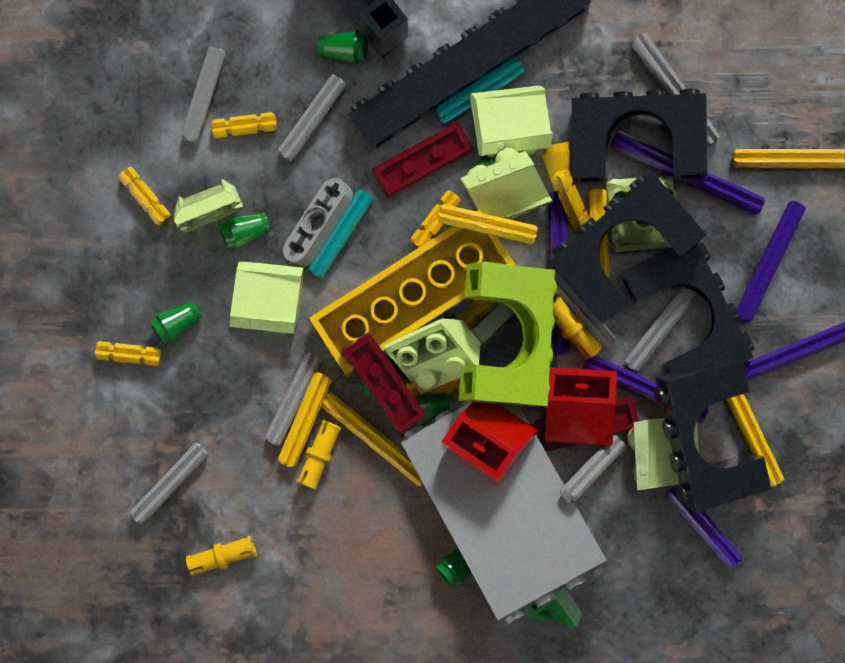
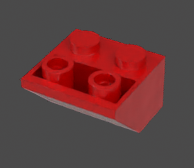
M550 367V390L548 392V406L546 408L545 443L613 446L617 371Z
M472 402L456 419L442 439L441 444L447 452L500 487L538 430L500 404Z

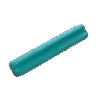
M516 58L510 59L438 106L436 113L439 119L444 124H448L472 108L470 101L472 93L500 90L522 76L524 69L521 63Z
M363 190L357 191L351 204L319 254L308 267V271L319 279L325 277L372 204L373 197Z

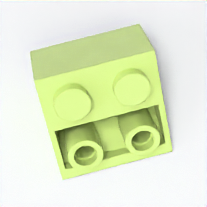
M442 318L385 344L384 350L418 391L424 394L459 378L461 366L479 365L481 343L463 320Z

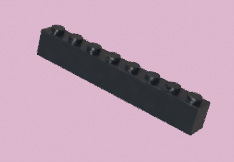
M515 0L517 4L507 10L504 7L499 8L488 17L489 22L480 28L474 25L460 35L462 40L452 46L446 43L433 53V59L425 64L419 61L405 71L407 76L397 82L392 79L383 84L378 89L379 94L370 100L364 97L350 107L352 112L348 114V120L371 153L435 111L438 106L510 59L516 58L589 10L591 0Z

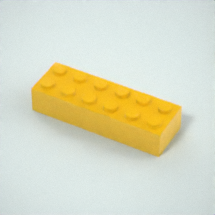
M452 226L312 315L309 319L345 376L348 377L355 370L341 350L368 331L382 351L386 353L384 350L385 344L429 325L469 300L465 298L467 264L481 261L509 265L516 264L497 236Z

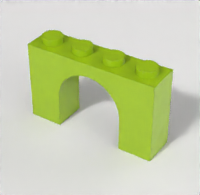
M483 261L466 265L465 298L499 302L512 309L520 320L523 330V342L516 359L506 367L461 366L459 401L526 407L548 406V392L550 390L549 370L553 359L551 333L555 324L553 297L557 289L556 281L554 280L555 270Z

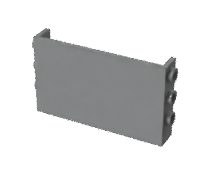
M464 401V407L452 412L451 409H448L438 414L434 418L435 423L425 428L422 425L412 428L404 434L406 438L400 442L498 622L501 623L506 620L509 625L526 615L524 609L533 604L540 608L556 599L553 593L566 587L569 592L586 582L584 576L606 565L607 560L575 503H567L566 499L560 495L564 484L536 435L500 487L443 449L442 439L459 415L472 403ZM500 404L530 424L520 406Z

